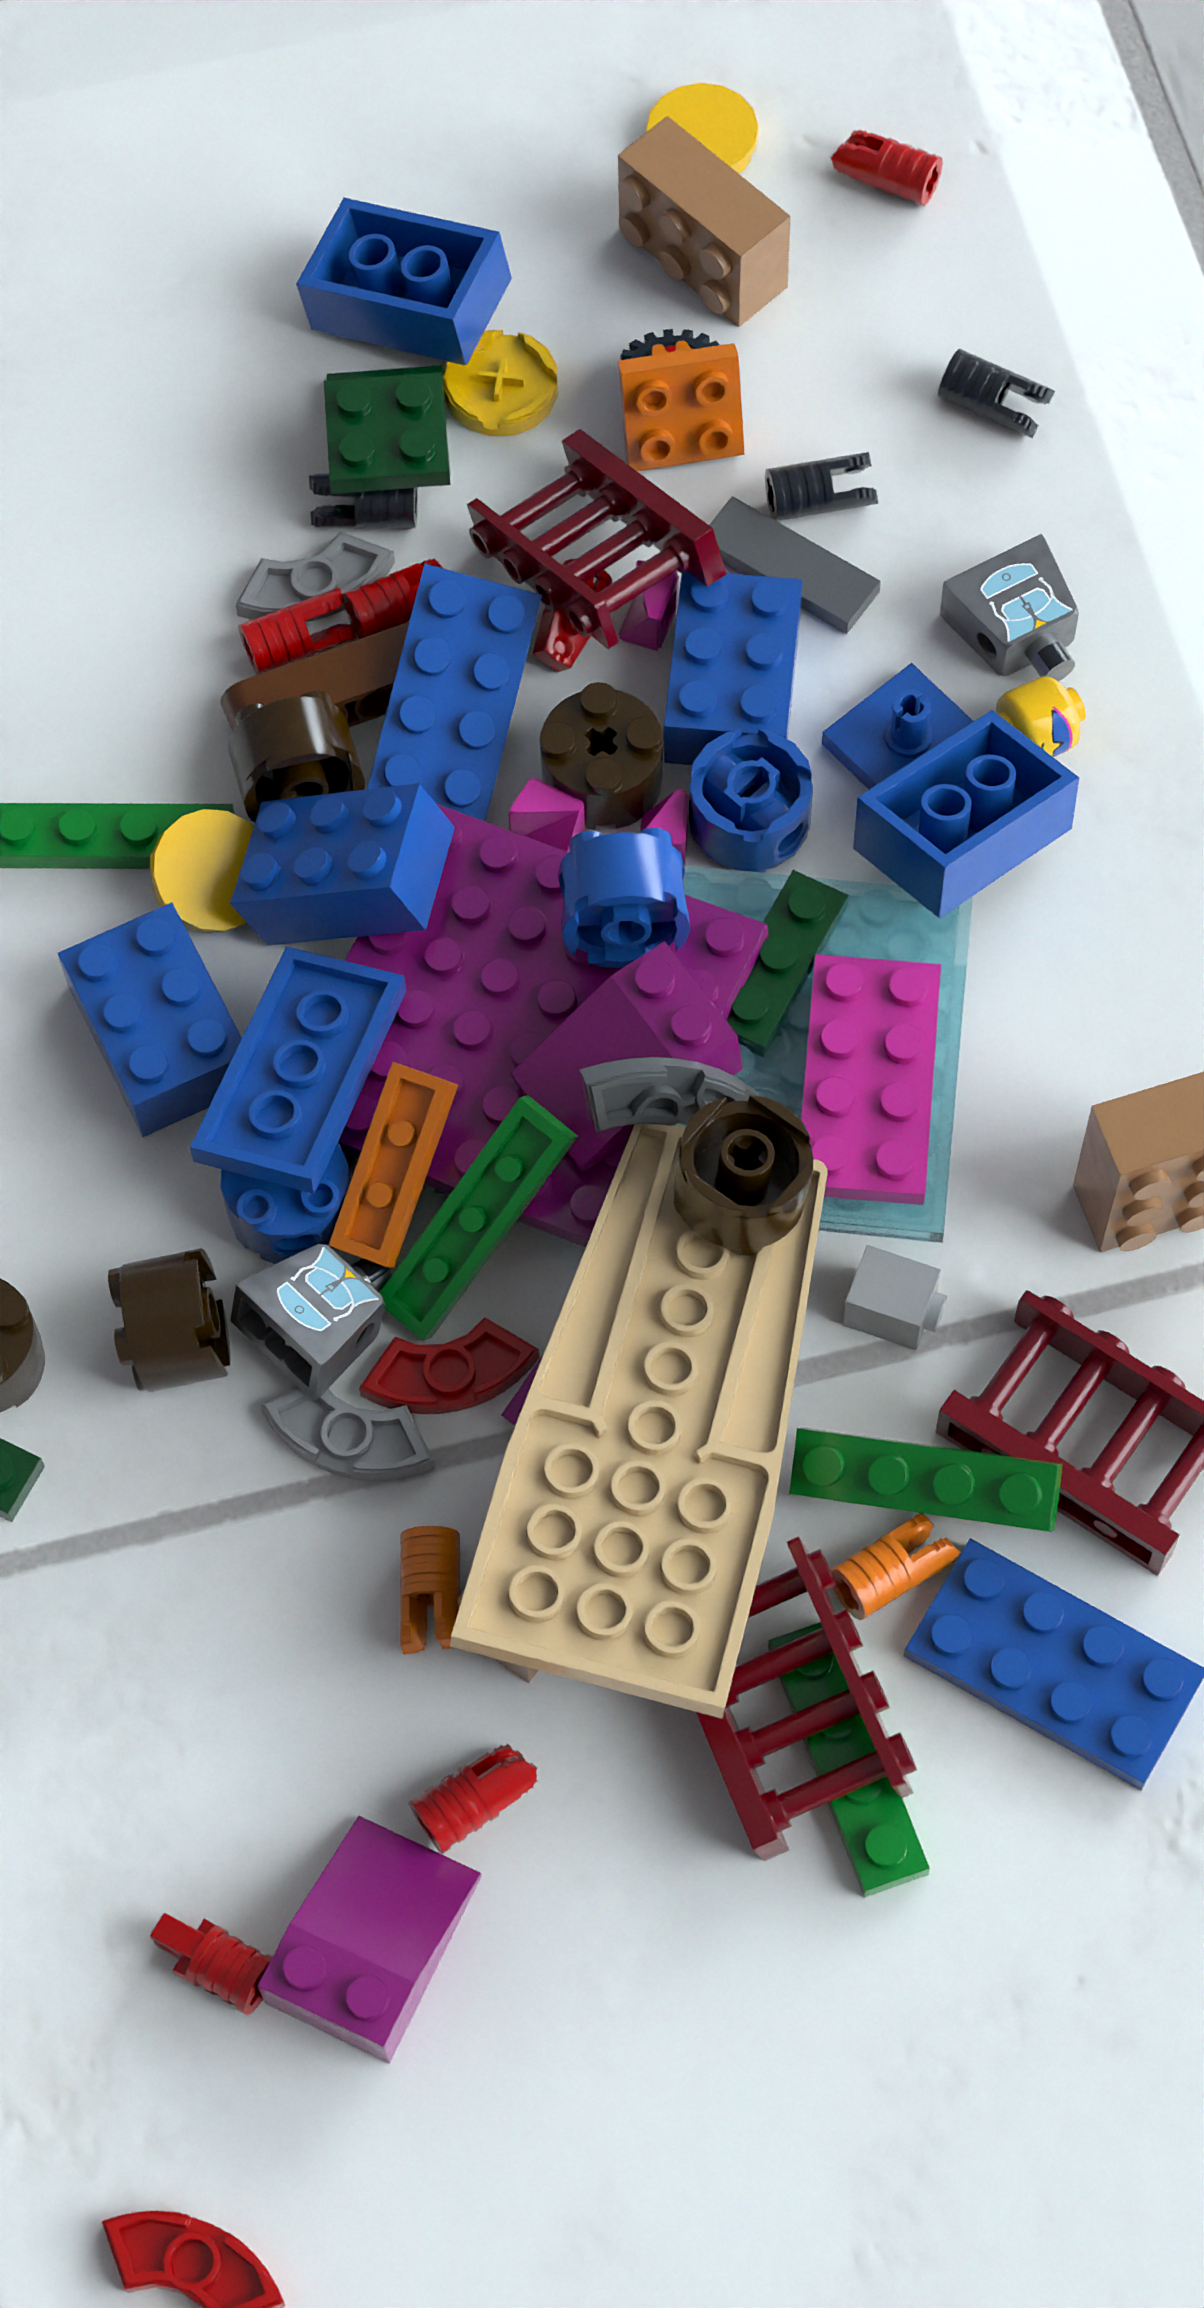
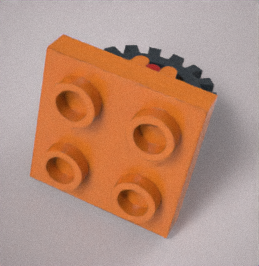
M673 329L663 330V337L657 338L651 332L644 335V343L635 339L629 343V350L623 349L620 355L621 360L618 361L625 454L629 466L636 471L745 455L739 355L735 343L720 345L716 340L710 343V336L704 333L693 338V330L683 329L681 335H673Z

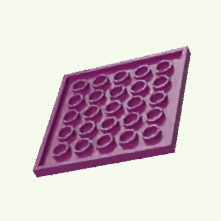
M437 804L455 828L426 930L357 937L344 960L403 975L407 991L338 1143L344 1153L359 1158L392 1062L459 1084L424 1182L427 1186L451 1194L518 1099L525 1096L512 1079L511 1072L600 985L622 968H606L590 964L587 961V952L577 948L575 957L566 949L561 932L563 899L557 872L562 858L568 853L567 851ZM685 895L690 919V932L685 944L677 951H675L674 942L669 947L727 1021L732 1011V1004L740 988L744 987L760 955V948L769 936L767 924ZM626 1145L581 1173L566 1152L517 1221L586 1248Z

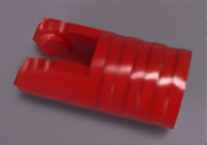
M860 129L858 131L854 130L850 134L851 137L844 144L841 143L837 151L830 157L834 166L833 169H836L838 173H843L844 176L848 175L850 178L866 183L873 188L885 190L892 195H898L903 199L915 201V203L922 206L928 204L932 198L943 166V158L941 156L929 154L922 149H915L911 145L902 144L897 140L885 138L874 133H867L866 130L861 131Z
M435 558L432 560L428 559L419 564L416 563L393 572L386 577L376 579L374 582L364 584L355 590L343 593L345 601L343 603L347 616L359 639L410 622L424 564L443 568Z
M333 589L238 625L244 649L255 673L258 675L357 638L352 624H336L310 635L305 623L306 620L332 612L339 606H342L345 601L341 589Z
M509 1744L505 1746L500 1745L499 1748H494L491 1753L487 1752L470 1765L464 1764L458 1768L457 1772L448 1775L439 1784L430 1787L424 1794L409 1801V1806L430 1841L443 1854L457 1842L460 1843L466 1839L467 1835L473 1831L476 1832L485 1823L497 1818L499 1812L520 1799L523 1793H528L529 1789L534 1788L533 1785L538 1782L536 1774L538 1768L533 1763H528L518 1750H513Z

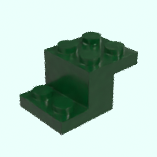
M442 365L326 374L327 381H324L331 494L451 485Z

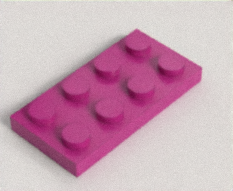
M815 954L801 1121L805 1124L809 1133V1143L814 1159L823 1162L827 1168L828 1173L824 1197L924 1205L941 964Z

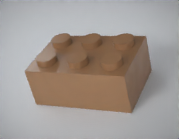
M669 116L662 119L618 155L619 228L623 236L630 244L638 248L643 247L660 261L661 266L671 278L677 281L683 280L695 290L712 312L725 315L735 325L740 327L788 288L791 216Z
M1204 1072L1091 1106L1073 1187L1100 1252L1119 1247L1121 1251H1133L1151 1243L1158 1234L1178 1228L1183 1233L1194 1232L1204 1228Z

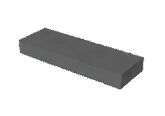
M733 496L709 524L714 530L723 563L744 575L802 579L801 608L848 634L880 592L881 581Z

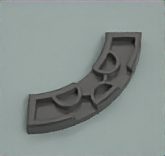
M630 1058L601 1063L579 1070L589 1118L596 1132L635 1124L675 1126L677 1123L687 1125L702 1107L714 1100L727 1097V1102L748 1101L749 1095L760 1096L745 1082L719 1068L678 1058Z

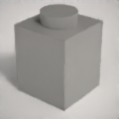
M866 1245L845 1301L843 1326L917 1350L924 1329L935 1333L944 1311L947 1295L937 1292L941 1269Z

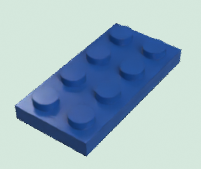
M424 564L367 789L420 783L436 804L486 822L542 598L541 594Z
M286 946L192 1141L190 1150L193 1162L314 1194L407 991L405 977Z
M971 1538L904 1651V1657L1141 1791L1204 1679V1667Z

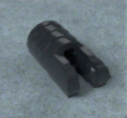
M959 348L952 356L943 374L938 397L1033 438L1039 425L1028 415L1003 406L1006 395L1010 390L1034 403L1046 405L1050 403L1055 390Z
M869 452L766 469L765 490L772 519L779 521L879 504L877 491L873 488L859 487L834 493L831 476L855 474L872 466Z
M329 474L309 475V490H312L313 494L325 497H355V505H322L310 511L311 525L314 527L416 528L418 488L331 494Z

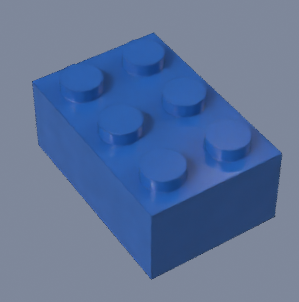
M344 197L299 277L296 286L311 330L466 366L512 277L499 231Z
M689 572L682 573L664 720V763L693 765L694 760L706 744L726 732L742 729V735H758V729L774 731L788 739L801 615L802 579L727 573V575L707 587Z
M991 710L857 797L853 849L936 917L941 918L1072 829L1080 777Z
M420 783L262 802L230 904L268 946L426 930L455 827Z
M171 902L58 952L68 988L142 1137L209 1108L242 1037L174 904Z

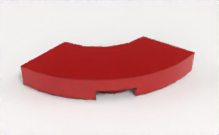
M485 1317L468 1334L444 1344L418 1345L395 1336L360 1385L359 1392L363 1398L389 1409L407 1405L410 1413L414 1414L457 1412L485 1403L508 1390L533 1367L540 1358L539 1349Z
M169 2211L133 2212L101 2221L122 2284L127 2293L160 2288L183 2293L202 2308H282L286 2306L278 2286L259 2258L238 2238L211 2223L190 2217L187 2214Z

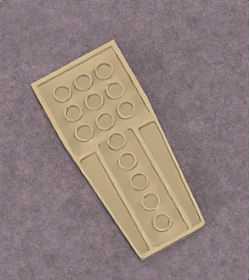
M635 1124L506 1448L452 1631L450 1647L722 1718L773 1520L828 1172L823 1162L814 1159L813 1173L804 1210L795 1227L782 1239L763 1247L757 1254L750 1256L738 1255L729 1248L715 1245L700 1237L687 1225L675 1209L673 1203L674 1180L682 1136L686 1126L679 1124L675 1126Z

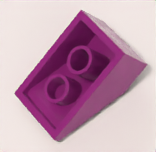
M664 941L612 974L511 1072V1076L525 1096L529 1095L578 1135L567 1151V1154L581 1173L627 1145L634 1125L614 1127L596 1132L589 1118L580 1069L606 1062L646 1057L678 1058L700 1062L719 1068L733 1076L743 1070L737 1034Z
M358 1816L291 1920L258 1984V1989L265 2003L390 2064L482 1877L481 1872Z

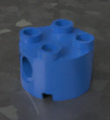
M742 729L726 732L706 744L694 760L691 771L689 827L694 840L707 857L726 868L734 869L743 877L753 878L764 874L767 869L775 868L797 853L807 839L808 831L810 830L813 785L809 761L796 744L774 731L758 729V735H742Z
M646 828L638 833L619 832L607 835L597 831H584L570 839V851L562 858L557 872L563 899L561 932L566 949L576 957V949L578 948L581 951L587 952V961L590 964L606 968H623L664 941L668 946L674 942L675 951L685 944L690 932L689 912L683 886L685 866L681 853L672 846L670 833L660 828Z
M337 1143L314 1194L226 1170H221L220 1188L236 1239L246 1249L248 1246L252 1251L259 1253L261 1259L277 1264L317 1244L329 1245L351 1182L346 1158L340 1144Z

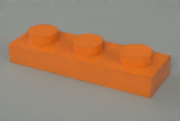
M392 1062L329 1246L382 1266L395 1268L459 1084Z

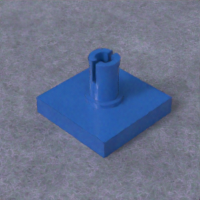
M910 663L822 732V745L866 788L871 789L974 721L913 663Z

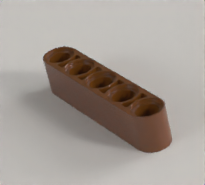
M409 622L233 684L223 693L220 701L232 732L237 726L235 717L245 706L256 703L267 705L286 698L300 697L309 691L316 690L330 695L332 704L337 706L345 715L349 728L386 715Z

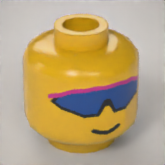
M1042 676L1009 690L998 699L996 704V713L1052 757L1071 750L1080 740V722L1086 718L1084 704L1075 689L1072 687L1065 689L1054 678Z

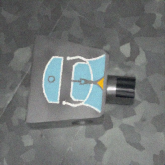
M1042 534L943 582L940 615L998 675L1009 676L1032 664L1040 677H1051L1059 682L1074 669L1075 661L1065 647L1069 646L1075 639L1079 616L1078 608Z
M317 1244L237 1283L230 1322L314 1402L325 1393L377 1337L385 1307V1302L379 1292L388 1282L392 1273L389 1267L363 1258L349 1265L329 1245Z

